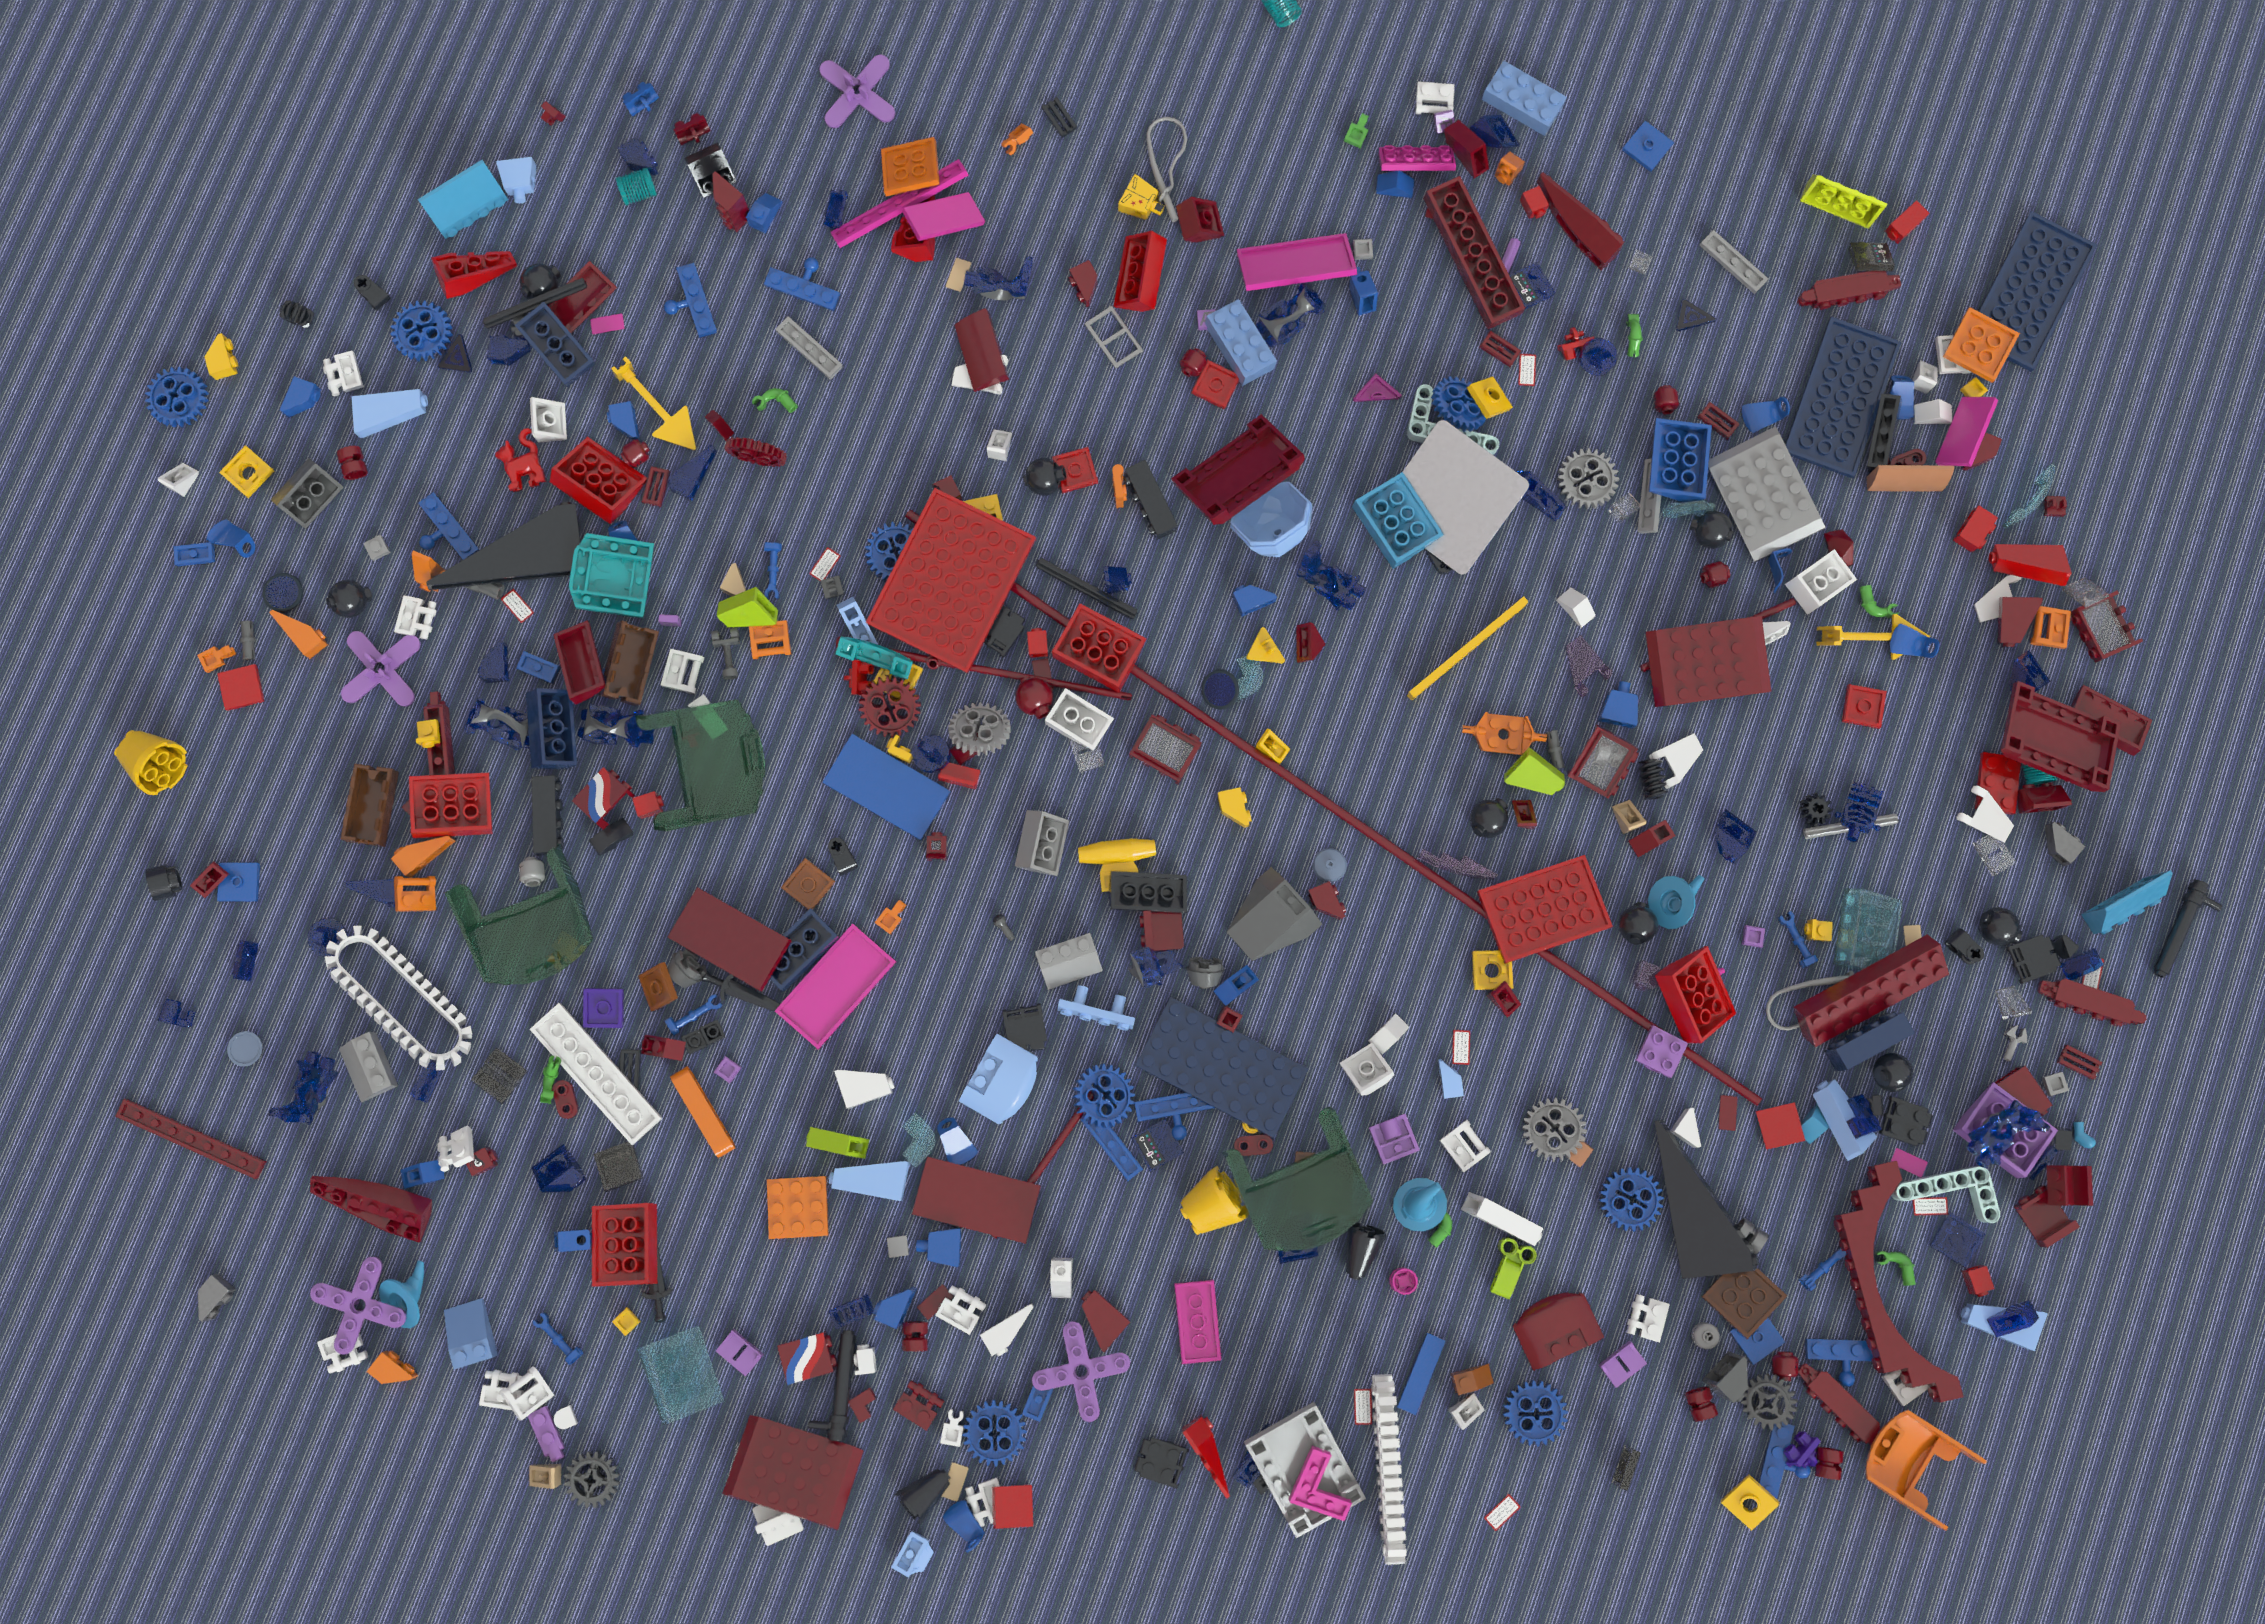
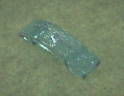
M2051 463L2042 471L2034 482L2040 488L2024 509L2018 507L2011 513L2002 525L2004 528L2018 523L2042 503L2052 485L2055 465Z

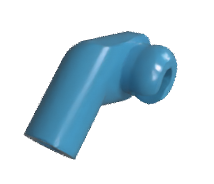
M2073 1122L2075 1141L2084 1148L2094 1147L2096 1141L2084 1132V1122Z

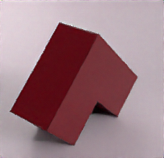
M712 410L705 416L706 420L725 441L734 434L729 425L715 410Z
M871 1387L849 1400V1405L860 1423L872 1416L867 1407V1404L876 1399Z

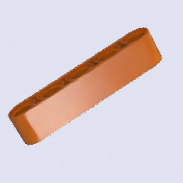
M686 1066L670 1076L671 1081L715 1155L720 1158L735 1149L736 1146L690 1068Z

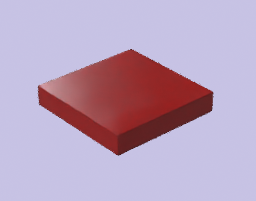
M1207 360V365L1201 372L1191 394L1225 410L1239 382V378L1235 372Z
M1088 447L1052 457V460L1058 466L1064 465L1067 479L1061 481L1060 485L1062 493L1098 484Z
M252 664L217 673L226 711L265 701L257 665Z
M1848 684L1842 722L1880 729L1887 691Z
M1795 1102L1756 1111L1766 1150L1805 1141Z
M1032 1485L992 1487L993 1529L1033 1527Z

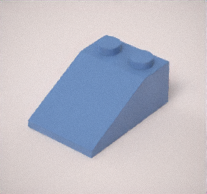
M483 1298L444 1310L448 1350L453 1369L499 1356Z

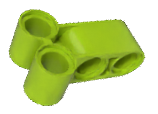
M1505 1237L1498 1242V1250L1503 1254V1257L1493 1279L1490 1292L1509 1300L1524 1263H1533L1536 1260L1537 1254L1534 1248L1528 1245L1518 1247L1515 1240ZM1510 1241L1513 1246L1512 1250L1505 1252L1503 1246L1506 1242ZM1525 1249H1529L1531 1252V1256L1527 1260L1522 1258V1252Z

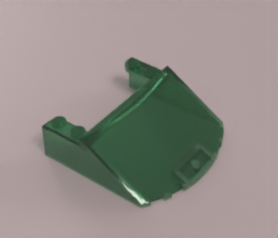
M737 699L635 715L636 724L642 730L672 727L685 804L684 808L656 814L653 820L654 830L670 831L756 813L760 795L763 793V778H765L764 752L759 733L754 728L750 715L745 712L741 706L742 704Z
M560 845L553 847L547 853V860L558 883V887L483 916L480 913L471 889L467 885L458 884L445 892L483 982L510 985L528 984L546 979L573 963L592 942L593 935L577 879H574Z
M1331 1106L1322 1109L1318 1115V1120L1329 1148L1257 1179H1251L1243 1157L1238 1150L1229 1149L1222 1152L1264 1249L1287 1252L1300 1249L1306 1250L1328 1243L1348 1231V1228L1356 1221L1358 1222L1373 1203L1338 1115Z

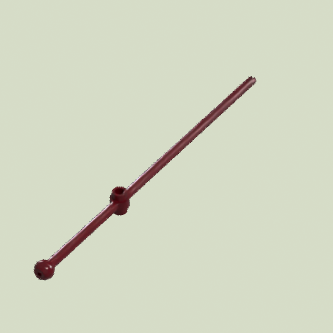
M841 636L837 637L836 648L838 647V643ZM891 649L910 660L926 663L930 669H936L939 666L955 668L931 655ZM973 664L970 669L972 672L1015 680H1022L1028 676L1031 678L1037 677L1053 687L1123 700L1132 699V694L1120 691L1118 693L1111 689L976 664Z

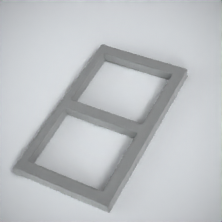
M1112 306L1084 323L1115 369L1143 352L1141 346ZM1112 312L1123 329L1102 342L1090 325ZM1126 332L1137 350L1116 363L1105 345Z

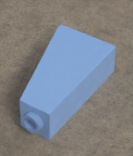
M420 389L352 396L354 433L359 438H364L426 413V406H428L427 396Z
M1835 1079L1830 1082L1826 1080L1816 1086L1818 1089L1813 1094V1097L1845 1158L1849 1161L1863 1154L1877 1136Z
M901 1161L836 1168L830 1174L829 1184H832V1189L902 1201L910 1162Z
M1967 1303L1961 1311V1322L2025 1349L2035 1351L2048 1313Z

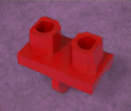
M1573 327L1570 328V334L1564 336L1566 341L1572 340V342L1557 345L1558 351H1562L1565 360L1576 358L1574 350L1576 347H1580L1582 356L1592 354V343L1595 342V338L1586 337L1579 339V337L1584 336L1583 330L1577 332L1576 328Z
M860 660L852 661V669H849V676H844V680L849 681V688H852V695L861 696L862 692H867L865 689L866 685L872 688L871 681H867V674H873L874 665Z

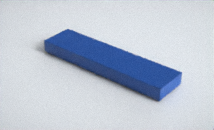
M1080 1118L1127 1181L1143 1170L1109 1124L1107 1128H1103L1102 1123L1100 1127H1095V1121L1089 1125V1118L1084 1120Z
M1426 1333L1397 1404L1398 1408L1416 1415L1446 1342L1445 1340Z

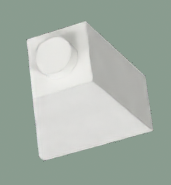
M846 1070L834 1071L846 1108L848 1109L892 1094V1089L895 1088L892 1078H888L886 1074Z

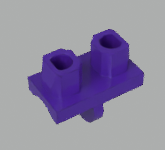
M1805 1431L1798 1432L1794 1439L1799 1446L1796 1448L1794 1444H1790L1783 1450L1788 1458L1785 1463L1788 1467H1792V1465L1802 1466L1803 1468H1806L1808 1465L1815 1467L1817 1464L1815 1448L1821 1441L1817 1437H1810Z

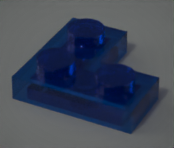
M1863 1094L1847 1100L1855 1117L1846 1122L1855 1139L1881 1130L1879 1121L1874 1116L1869 1107V1102Z

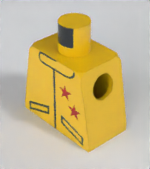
M1134 174L1118 203V211L1145 220L1151 211L1160 216L1165 205L1157 202L1159 191Z

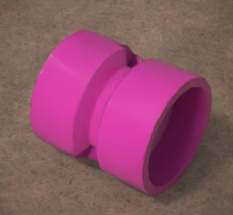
M1397 1268L1390 1274L1389 1284L1395 1292L1405 1295L1412 1293L1417 1288L1418 1279L1412 1270Z

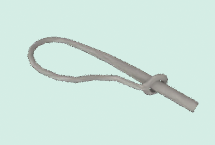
M1162 117L1153 121L1148 127L1146 134L1150 165L1161 193L1159 202L1165 203L1171 221L1176 222L1178 216L1169 194L1174 187L1172 171L1178 158L1185 151L1187 134L1185 127L1180 121L1171 117ZM1161 121H1172L1178 124L1182 129L1184 138L1182 148L1175 156L1168 171L1170 186L1167 188L1156 164L1150 137L1152 128Z
M1849 971L1845 976L1809 980L1777 991L1767 1002L1766 1014L1768 1020L1779 1030L1789 1031L1799 1028V1024L1784 1027L1774 1022L1770 1014V1006L1774 998L1779 994L1810 986L1837 984L1853 975L1854 972Z

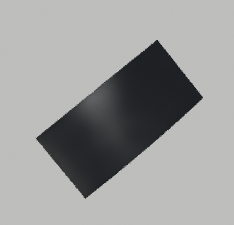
M621 818L598 832L589 842L600 856L615 849L617 843L633 836V831L625 819Z
M717 1019L682 1036L681 1040L686 1042L685 1048L688 1055H691L724 1039L725 1034Z

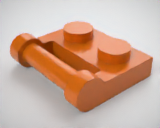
M1116 464L1112 469V481L1116 508H1121L1124 506V501H1127L1126 484H1123L1124 478L1122 475L1124 468L1122 465Z
M2040 606L2036 613L2034 634L2030 644L2060 649L2067 648L2071 611ZM2044 614L2049 615L2046 638H2041Z
M787 620L777 621L775 625L749 626L753 659L777 654L791 655ZM783 641L784 645L781 647L758 649L757 644Z
M395 876V912L435 911V876H427V878ZM403 886H426V891H403Z

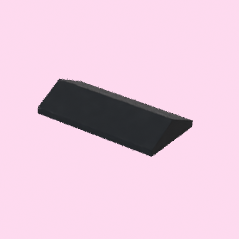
M1111 871L1109 883L1110 909L1187 913V875Z

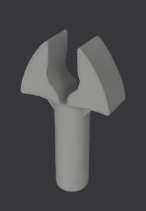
M2018 1025L2009 1028L2004 1033L2010 1039L2003 1057L2005 1061H2011L2018 1043H2027L2025 1028L2021 1029L2019 1037L2015 1035Z

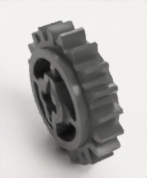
M1769 1373L1765 1374L1764 1379L1758 1374L1757 1381L1751 1378L1749 1380L1751 1385L1748 1384V1389L1745 1391L1747 1399L1741 1401V1404L1747 1405L1743 1412H1750L1748 1419L1754 1417V1425L1761 1422L1762 1429L1767 1424L1770 1430L1774 1429L1775 1424L1781 1429L1782 1422L1788 1425L1790 1423L1788 1418L1793 1419L1795 1415L1792 1412L1798 1410L1796 1406L1792 1405L1798 1402V1399L1792 1398L1796 1391H1789L1792 1384L1784 1385L1785 1378L1778 1381L1776 1374L1772 1379H1770ZM1770 1386L1776 1388L1777 1390L1771 1392L1767 1389H1764L1763 1387ZM1755 1391L1758 1393L1760 1401L1757 1407L1754 1403ZM1782 1396L1785 1400L1784 1412L1781 1410L1779 1402ZM1776 1397L1773 1400L1772 1404L1770 1403L1763 1406L1766 1403L1767 1399L1769 1400ZM1763 1412H1771L1772 1414H1775L1776 1416H1775V1417H1770V1416H1766V1415H1764V1414H1762V1413H1763Z
M588 1451L586 1457L582 1453L579 1455V1460L576 1458L572 1460L574 1466H567L571 1473L564 1475L565 1478L569 1479L568 1482L564 1483V1486H570L566 1494L573 1493L571 1501L578 1498V1506L585 1502V1508H588L591 1503L596 1508L598 1507V1501L603 1506L606 1504L605 1498L607 1500L613 1499L610 1492H618L614 1486L619 1485L621 1482L615 1480V1478L620 1476L621 1473L614 1472L618 1465L611 1466L614 1459L611 1458L607 1461V1453L600 1457L599 1451H596L594 1456H592L591 1451ZM591 1463L587 1473H579L582 1466ZM599 1466L604 1469L607 1477L601 1473ZM592 1475L593 1479H596V1482L592 1483V1480L589 1479V1477ZM578 1481L584 1486L586 1493L580 1489ZM598 1486H606L601 1494L594 1495V1491Z

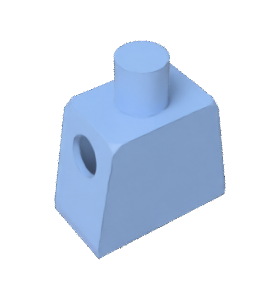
M525 157L496 161L506 193L510 196L514 195L515 203L526 202L525 194L533 193L535 189L536 164L533 158Z

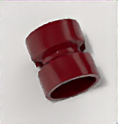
M347 446L336 452L339 464L342 465L341 471L344 479L355 480L368 474L366 464L362 461L364 457L361 447Z
M902 1322V1334L905 1335V1338L902 1339V1351L928 1350V1339L925 1338V1335L928 1333V1322ZM912 1332H918V1337H912Z
M1709 1386L1695 1388L1685 1393L1688 1405L1692 1406L1690 1412L1694 1422L1707 1420L1718 1415L1715 1403L1711 1402L1713 1396Z
M1817 1447L1816 1458L1819 1460V1463L1815 1466L1814 1475L1827 1479L1841 1480L1842 1468L1839 1464L1843 1463L1844 1451Z

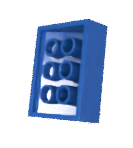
M1660 418L1655 419L1649 492L1681 502L1700 504L1706 498L1712 425Z

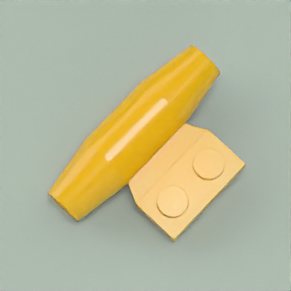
M1130 838L1101 841L1078 848L1079 863L1103 864L1100 871L1102 892L1109 891L1110 872H1138L1134 861L1155 856V840Z

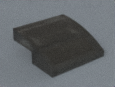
M496 1048L484 1061V1065L473 1076L471 1081L500 1104H503L526 1075L527 1070Z

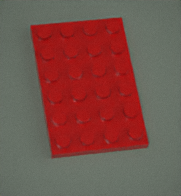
M1585 855L1477 891L1504 964L1613 927Z

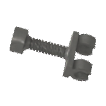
M730 628L731 639L721 640L718 630L711 631L714 648L723 647L726 668L722 670V674L725 680L738 678V671L736 668H733L730 647L731 645L740 644L739 630L737 628Z

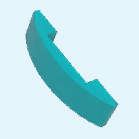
M843 636L840 637L835 654L852 661L858 659L890 671V674L907 680L913 664L912 660L891 649L864 640Z

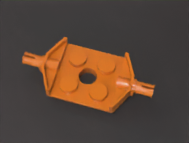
M1485 712L1476 726H1462V733H1469L1475 736L1481 751L1522 755L1532 742H1546L1547 734L1534 732L1528 716L1516 717ZM1505 730L1508 733V738L1505 740L1500 739L1498 732Z

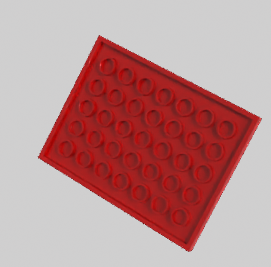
M934 488L865 623L968 674L1037 538Z

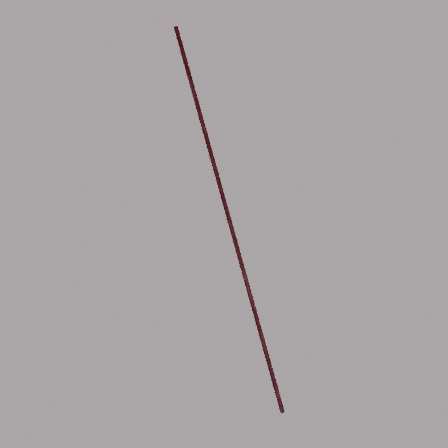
M910 509L905 517L916 524L920 516ZM1014 582L1011 591L1066 628L1070 619ZM1134 664L1130 673L1487 919L1481 903ZM1549 950L1536 953L1647 1031L1650 1030L1652 1025L1658 1027ZM1686 1047L1683 1056L1757 1106L1761 1102L1762 1098L1689 1047Z

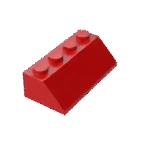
M1153 231L1126 236L1114 307L1140 312L1155 309L1166 250V238Z

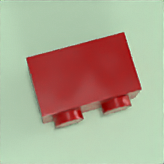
M1978 505L1970 512L1953 541L1971 553L1976 549H1981L1987 541L1985 539L1987 534H1991L1996 528L1994 523L1998 517Z

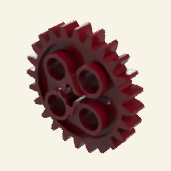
M731 437V439L728 438L726 440L725 451L739 460L767 467L784 466L787 453H784L785 451L780 450V448H775L774 445L744 437Z
M886 675L885 681L878 677V683L872 680V688L866 685L865 689L867 692L861 693V696L865 699H859V703L863 705L859 707V711L864 712L860 715V718H867L864 721V725L871 724L870 731L876 728V735L882 731L884 737H886L887 733L894 737V732L901 736V730L908 732V725L914 727L912 720L918 721V717L915 714L921 713V710L916 708L921 706V702L916 701L919 699V695H913L916 688L909 689L910 682L905 685L903 684L904 678L898 682L896 676L893 677V680H890L889 676ZM883 691H886L889 703L893 706V713L897 719L896 722L893 721L890 708L887 707V700ZM893 691H898L901 696L893 698L890 694ZM875 697H879L883 702L877 705L872 700ZM903 708L907 710L908 713L904 716H901L897 713V711ZM887 715L890 719L887 722H882L879 717Z

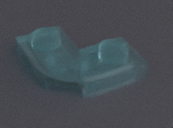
M1707 500L1681 504L1672 503L1668 508L1662 509L1663 517L1672 519L1687 514L1701 516L1706 512L1716 511L1715 504L1707 502Z
M1247 655L1236 659L1244 676L1237 680L1239 695L1236 702L1255 694L1263 683L1264 674L1259 662L1248 660ZM1232 682L1227 686L1234 697L1235 686Z
M915 1112L902 1126L915 1139L902 1155L917 1168L933 1151L936 1137L933 1129Z

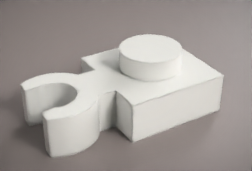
M950 1409L948 1413L950 1423L944 1422L940 1443L960 1447L964 1428L958 1424L962 1420L964 1412L960 1411V1416L954 1418L952 1415L953 1409Z

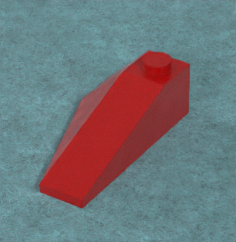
M935 195L929 197L921 203L935 200ZM902 217L898 231L895 230L893 234L891 251L914 262L933 260L935 237L918 241L906 217Z
M510 251L486 252L485 255H474V252H468V255L447 253L431 258L440 287L447 299L464 295L517 267V263Z
M1200 1415L1182 1427V1433L1195 1453L1200 1456L1203 1465L1211 1473L1212 1478L1227 1499L1230 1495L1211 1430L1213 1425L1208 1417L1203 1418Z

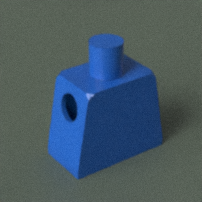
M1357 267V275L1350 276L1349 290L1358 316L1376 311L1378 291L1369 271L1361 272L1360 267Z
M1620 681L1618 691L1611 690L1608 692L1598 717L1599 722L1631 729L1637 726L1638 695L1629 693L1630 683Z
M962 1228L929 1232L928 1240H917L916 1252H928L927 1261L959 1267Z
M589 1229L554 1232V1252L590 1250L592 1233H590ZM577 1237H582V1243L577 1244Z

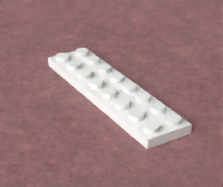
M558 1003L530 1028L531 1032L555 1059L556 1056L560 1057L562 1067L631 1145L640 1140L662 1119L660 1114L561 1003Z

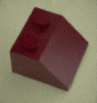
M1190 197L1176 206L1184 241L1198 243L1225 236L1216 201Z
M2054 783L2041 784L2042 787H2035V784L2022 786L2023 789L2018 790L2019 814L2056 811L2072 805V801L2061 785L2054 786Z

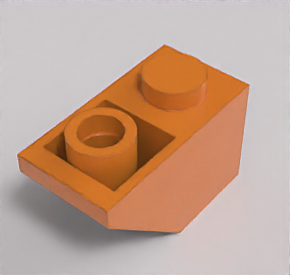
M1509 152L1500 160L1494 176L1502 184L1510 186L1521 172L1525 161Z
M391 1350L381 1352L366 1371L381 1384L412 1380L418 1376L414 1372L415 1368L408 1363L404 1364L399 1360L400 1356Z

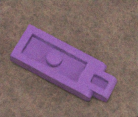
M548 1406L529 1414V1421L545 1457L549 1456L552 1462L564 1458L562 1449L565 1446Z

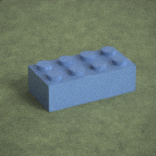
M1506 61L1502 62L1482 97L1483 101L1543 136L1550 129L1567 99L1563 94Z
M1239 299L1207 315L1205 320L1207 330L1233 372L1236 373L1242 386L1274 370L1277 360Z

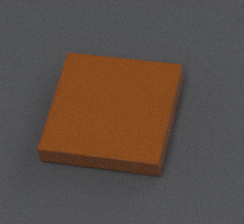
M804 858L781 888L808 910L810 908L813 910L834 885L835 881Z
M665 962L659 963L638 975L651 1012L678 999Z

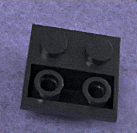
M718 142L684 158L703 198L713 194L712 174L714 172H717L731 185L736 183V179Z

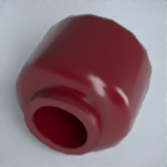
M1197 348L1188 349L1179 362L1182 373L1188 377L1199 376L1207 365L1205 353Z
M1670 385L1659 387L1654 393L1655 409L1664 415L1672 414L1679 407L1678 391Z
M634 439L622 447V453L620 454L628 466L638 467L649 459L648 452L650 449L645 441L641 443L638 439Z
M1721 561L1704 565L1702 573H1700L1702 583L1706 584L1709 588L1725 585L1730 578L1729 567Z
M1777 1351V1354L1772 1356V1373L1779 1376V1380L1785 1378V1381H1791V1377L1798 1375L1799 1360L1796 1356H1793V1352Z

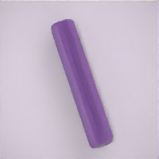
M1516 238L1510 239L1502 259L1508 274L1521 244Z

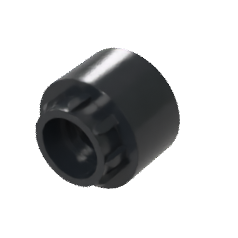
M166 864L146 869V880L154 901L175 897L176 892L182 890L181 877L176 867H169Z

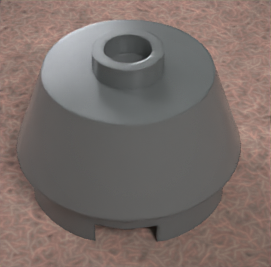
M687 949L683 952L681 950L675 952L667 967L671 979L684 988L702 981V977L707 972L705 965L700 966L695 960L697 956Z
M1192 957L1188 966H1186L1191 984L1202 989L1218 986L1225 970L1223 968V960L1214 957L1213 960L1203 959V957Z

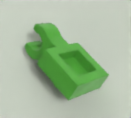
M1362 113L1357 125L1351 123L1344 142L1361 149L1368 133V129L1365 128L1368 115Z

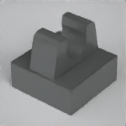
M839 575L821 580L826 600L844 595Z

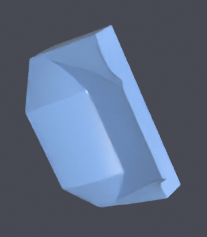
M911 1530L891 1568L908 1578L913 1573L923 1572L934 1553L929 1546V1540Z

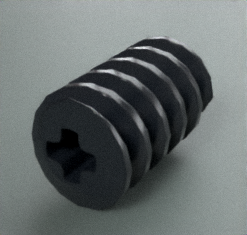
M1650 759L1638 762L1643 764L1639 771L1645 772L1640 776L1641 779H1646L1642 782V786L1648 787L1643 790L1644 794H1649L1645 797V800L1663 798V795L1668 793V790L1662 789L1667 783L1661 782L1666 776L1659 774L1664 770V768L1658 767L1659 764L1663 763V760Z

